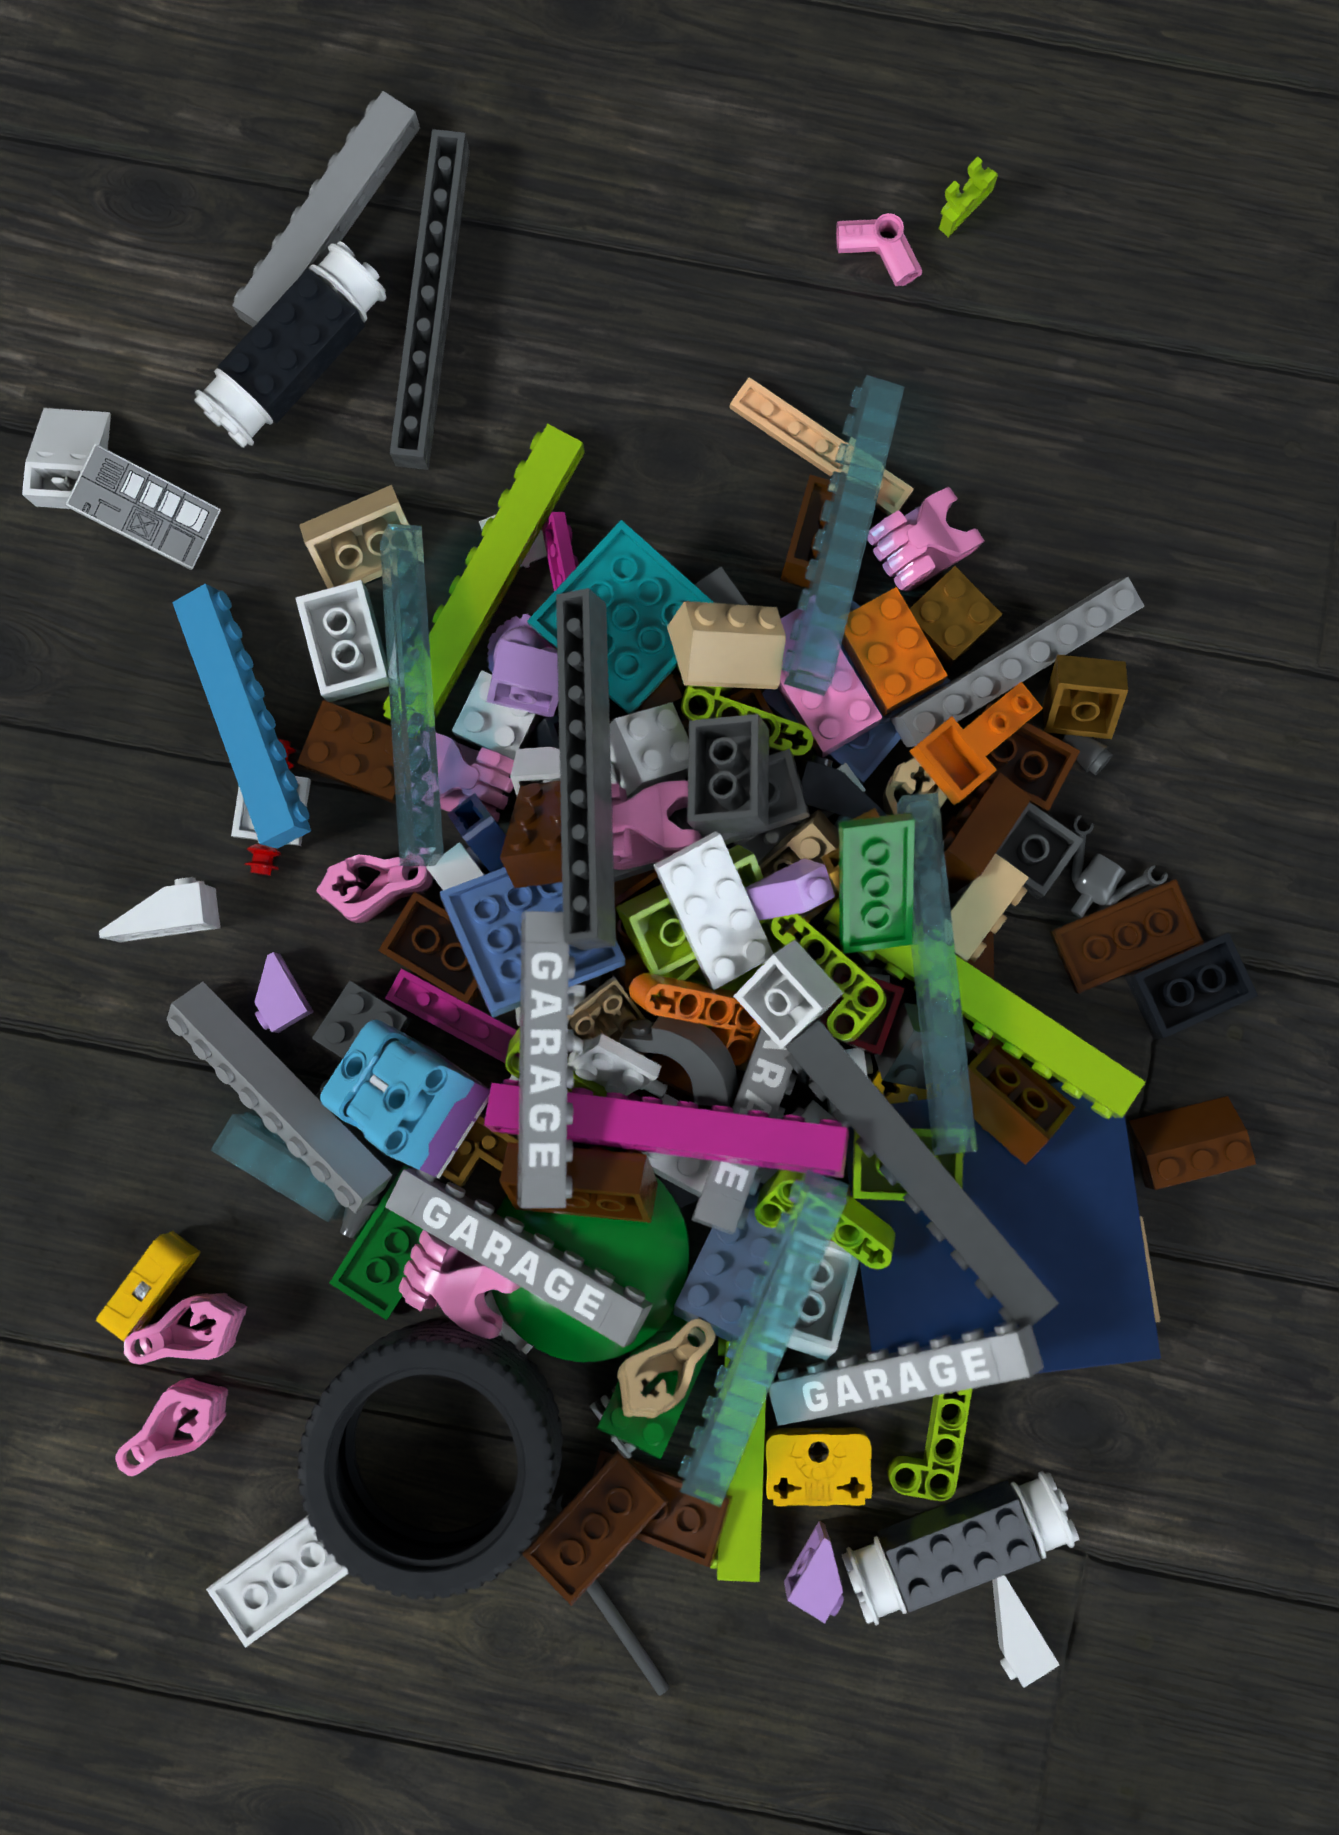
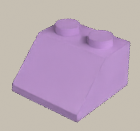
M501 639L486 702L528 711L529 713L541 716H554L559 702L557 649L549 647L538 649L530 647L526 642L518 639H509L508 641Z
M819 1521L785 1578L784 1585L789 1602L823 1623L826 1622L830 1614L835 1616L838 1613L844 1597L842 1596L843 1590L825 1524Z

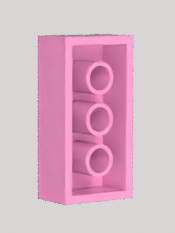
M810 601L781 618L786 640L778 690L798 723L806 726L812 732V746L818 756L823 758L878 726L883 717L815 605Z

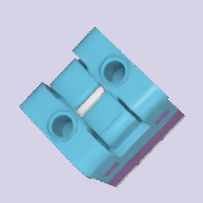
M376 1019L368 1022L362 1028L323 1088L320 1100L327 1109L341 1120L363 1131L365 1138L387 1156L439 1179L488 1103L490 1089L434 1049Z

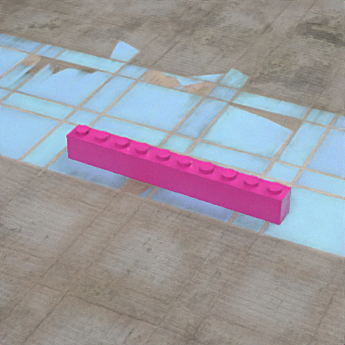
M504 1079L503 1084H491L484 1125L492 1132L519 1135V1081ZM572 1088V1093L567 1092V1103L573 1104L572 1125H567L566 1139H571L575 1143L634 1149L643 1152L841 1178L844 1176L849 1134L847 1128L841 1127V1122L821 1119L819 1124L806 1123L804 1117L797 1115H784L783 1120L769 1118V1113L757 1110H749L747 1115L733 1113L734 1109L725 1106H712V1111L698 1109L697 1104L686 1101H678L676 1106L664 1105L663 1100L654 1097H642L641 1102L628 1100L627 1095L615 1092H608L606 1097L593 1096V1091L583 1088Z

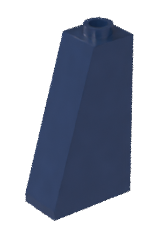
M474 793L447 813L462 838L491 873L504 868L500 855L506 833Z

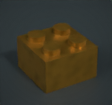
M956 566L910 608L937 658L947 669L986 634L1002 616V613Z
M1057 655L1043 702L1044 732L1112 739L1128 693L1126 662Z

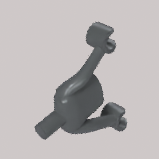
M1082 815L1071 821L1070 830L1084 840L1074 853L1071 872L1074 887L1081 893V896L1071 909V912L1076 916L1082 918L1092 902L1110 906L1146 885L1157 886L1167 880V872L1163 873L1158 881L1151 877V872L1156 866L1153 865L1144 871L1143 876L1116 889L1126 871L1107 857L1098 853L1093 856L1088 866L1083 870L1086 835L1093 830L1094 824L1091 823L1086 831H1080L1077 827V822L1081 819Z

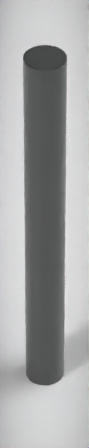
M596 1579L587 1589L588 1593L658 1696L664 1694L670 1686Z

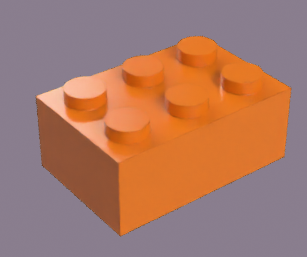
M897 587L836 620L834 631L883 716L938 687L947 678L946 671Z

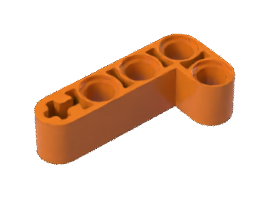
M642 973L633 979L629 989L630 997L645 1010L658 1016L712 1026L711 1031L726 1046L735 1065H741L750 1058L761 1026L734 997L737 991L722 988L713 990L708 985L650 973Z

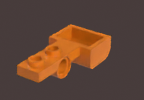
M1020 682L964 729L951 716L909 752L951 803L955 805L996 771V768L986 756L1042 710L1043 707L1025 685Z

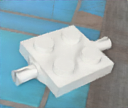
M604 1034L587 1040H582L574 1035V1049L568 1056L567 1066H573L577 1076L605 1087L607 1092L629 1095L638 1089H645L658 1096V1098L664 1096L667 1085L656 1080L661 1065Z

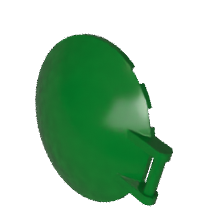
M602 1146L609 1151L617 1152V1148ZM657 1177L658 1187L651 1223L515 1210L508 1196H505L496 1214L503 1218L510 1216L519 1220L525 1225L523 1228L525 1231L532 1235L539 1233L554 1241L553 1247L564 1253L565 1251H571L578 1254L585 1260L584 1265L593 1270L600 1268L609 1272L615 1277V1283L624 1288L632 1286L646 1295L644 1299L653 1304L634 1343L622 1347L522 1287L507 1294L492 1289L491 1292L502 1316L509 1326L528 1344L541 1352L563 1360L575 1362L605 1361L632 1352L649 1338L655 1336L672 1316L674 1305L688 1278L690 1243L680 1207L676 1204L666 1186Z

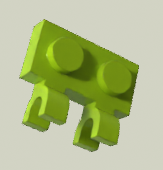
M978 156L968 166L970 179L963 187L964 193L961 194L959 191L960 184L956 181L945 191V197L948 202L941 210L943 216L939 229L948 237L994 189L998 175L989 167L984 170L982 168L983 161Z

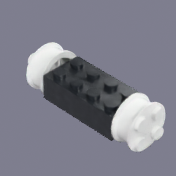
M341 241L337 245L331 243L328 246L330 253L318 266L312 264L309 269L307 268L227 355L214 371L216 378L203 392L200 390L195 391L197 397L194 401L204 410V414L218 427L222 425L228 430L229 436L243 448L246 444L251 446L254 444L252 437L265 423L271 425L273 422L277 424L364 329L365 325L363 322L367 320L365 313L377 300L383 302L386 299V290L377 281L380 277L379 274L368 263L364 262L361 265L354 258L355 255L351 249Z
M1043 1471L1038 1472V1479L1020 1486L1015 1482H1012L1010 1485L1008 1480L877 1531L888 1560L885 1557L878 1536L874 1537L873 1544L852 1551L850 1547L846 1548L847 1553L841 1556L867 1624L874 1622L875 1625H878L880 1617L901 1610L903 1614L907 1613L898 1588L910 1613L1041 1561L1040 1557L1045 1559L1046 1552L1064 1544H1067L1070 1548L1074 1547V1542L1080 1539L1072 1520H1068L1065 1511L1068 1510V1505L1060 1489H1057L1051 1474H1045Z

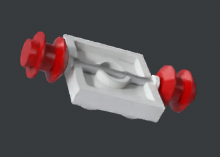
M278 739L286 750L287 757L285 760L288 768L291 769L294 767V764L288 761L289 754L295 753L296 749L290 747L291 742ZM295 776L298 782L297 793L300 801L307 808L311 780L306 777ZM238 788L231 836L258 840L241 790ZM302 836L288 844L301 846ZM260 843L253 844L247 848L253 854L252 861L244 864L251 867L250 873L271 876L272 870H279L273 864V857L281 855L277 848Z

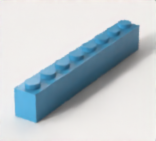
M204 584L172 603L259 843L278 849L312 831L308 822L309 812L300 801L297 793L298 782L287 766L285 760L287 757L286 750L277 739L274 730L276 726L275 720L266 709L263 701L264 691L260 683L255 679L252 671L253 661L245 651L240 639L242 638V631L233 620L230 612L232 607L230 599L223 591Z

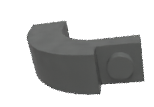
M659 1016L656 1022H651L648 1019L631 1021L620 1037V1044L635 1052L659 1053L677 1061L686 1070L691 1079L694 1103L697 1105L729 1107L739 1089L737 1071L731 1054L723 1042L703 1024Z

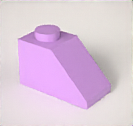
M805 858L745 887L759 921L807 912L835 897L825 865Z
M272 952L267 955L254 1002L259 1010L255 1012V1015L265 1030L270 1029L271 1032L279 1033L312 1014L313 1010L281 954Z

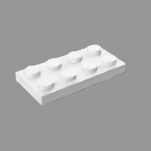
M715 831L653 865L710 988L715 990L764 963L773 955V951L720 833Z

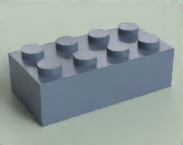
M756 1191L755 1195L748 1194L744 1207L750 1210L743 1229L736 1228L735 1233L731 1235L712 1228L674 1305L675 1316L688 1322L702 1319L711 1324L716 1336L735 1345H738L797 1219V1214L794 1213L779 1227L770 1228L761 1225L754 1215L759 1196L758 1191Z

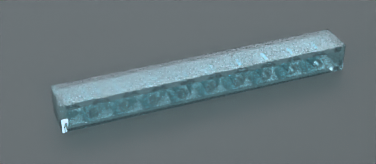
M866 375L862 386H855L849 406L855 407L853 415H847L842 434L847 435L846 444L840 443L835 462L840 464L839 471H833L827 490L833 492L831 501H825L820 520L826 521L824 530L818 529L813 544V549L818 551L816 560L810 559L805 579L810 580L808 590L803 588L797 609L803 610L800 620L795 619L789 639L795 640L793 651L787 650L782 664V670L787 671L785 685L824 696L832 683L904 386Z
M388 524L380 540L399 859L400 866H435L444 855L422 526Z
M938 793L905 795L901 797L896 806L897 814L911 813L915 819L913 942L911 947L933 1155L971 1153L977 1151Z
M806 1170L802 1181L795 1180L788 1201L793 1202L789 1213L782 1212L775 1231L780 1234L776 1245L769 1244L763 1260V1264L768 1266L764 1276L757 1274L750 1293L751 1296L755 1297L751 1307L745 1305L740 1316L738 1326L743 1328L739 1338L732 1336L726 1357L731 1359L727 1368L723 1366L719 1368L713 1386L718 1388L715 1398L708 1396L702 1412V1417L706 1418L704 1426H696L690 1442V1447L694 1448L691 1457L685 1455L678 1472V1476L683 1477L680 1492L721 1507L846 1204L848 1196L847 1184L810 1170Z

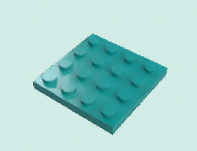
M620 520L527 622L528 625L557 649L556 594L589 588L606 603L609 698L629 715L639 708L678 665L667 626L684 601L714 602L625 522Z

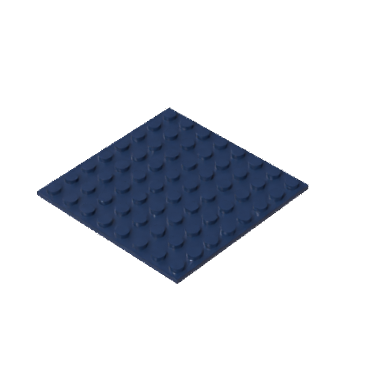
M1051 1083L1050 1085L1075 1106V1109L1052 1138L1025 1165L1016 1156L1012 1155L994 1136L985 1131L966 1111L958 1107L950 1097L891 1104L910 1128L964 1131L962 1189L1059 1302V1304L1031 1326L1044 1366L1042 1370L1035 1374L1161 1359L1125 1115L1123 1118L1111 1116L1108 1120L1093 1111L1091 1107L1094 1103L1081 1096L1080 1099H1076L1062 1090L1061 1087L1064 1083ZM850 1126L847 1128L849 1138L846 1165L852 1197L854 1129ZM855 1199L890 1225L895 1232L892 1261L887 1267L872 1269L860 1262L872 1351L887 1348L889 1354L899 1352V1346L912 1342H919V1346L924 1347L930 1345L929 1340L937 1337L950 1335L951 1340L962 1339L961 1334L964 1332L983 1328L984 1334L995 1332V1326L1007 1323L998 1312L1003 1305L995 1296L988 1300L974 1283L979 1277L971 1267L964 1271L950 1255L955 1248L945 1238L940 1243L926 1225L931 1220L923 1210L916 1214L906 1201Z

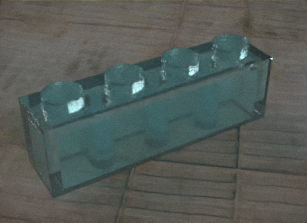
M245 1112L244 1115L232 1114L211 1151L325 1221L330 1222L334 1220L343 1205L338 1202L334 1192L327 1184L318 1181L313 1176L310 1167L301 1158L295 1157L288 1150L286 1142L277 1133H271L261 1126L263 1121L249 1112Z

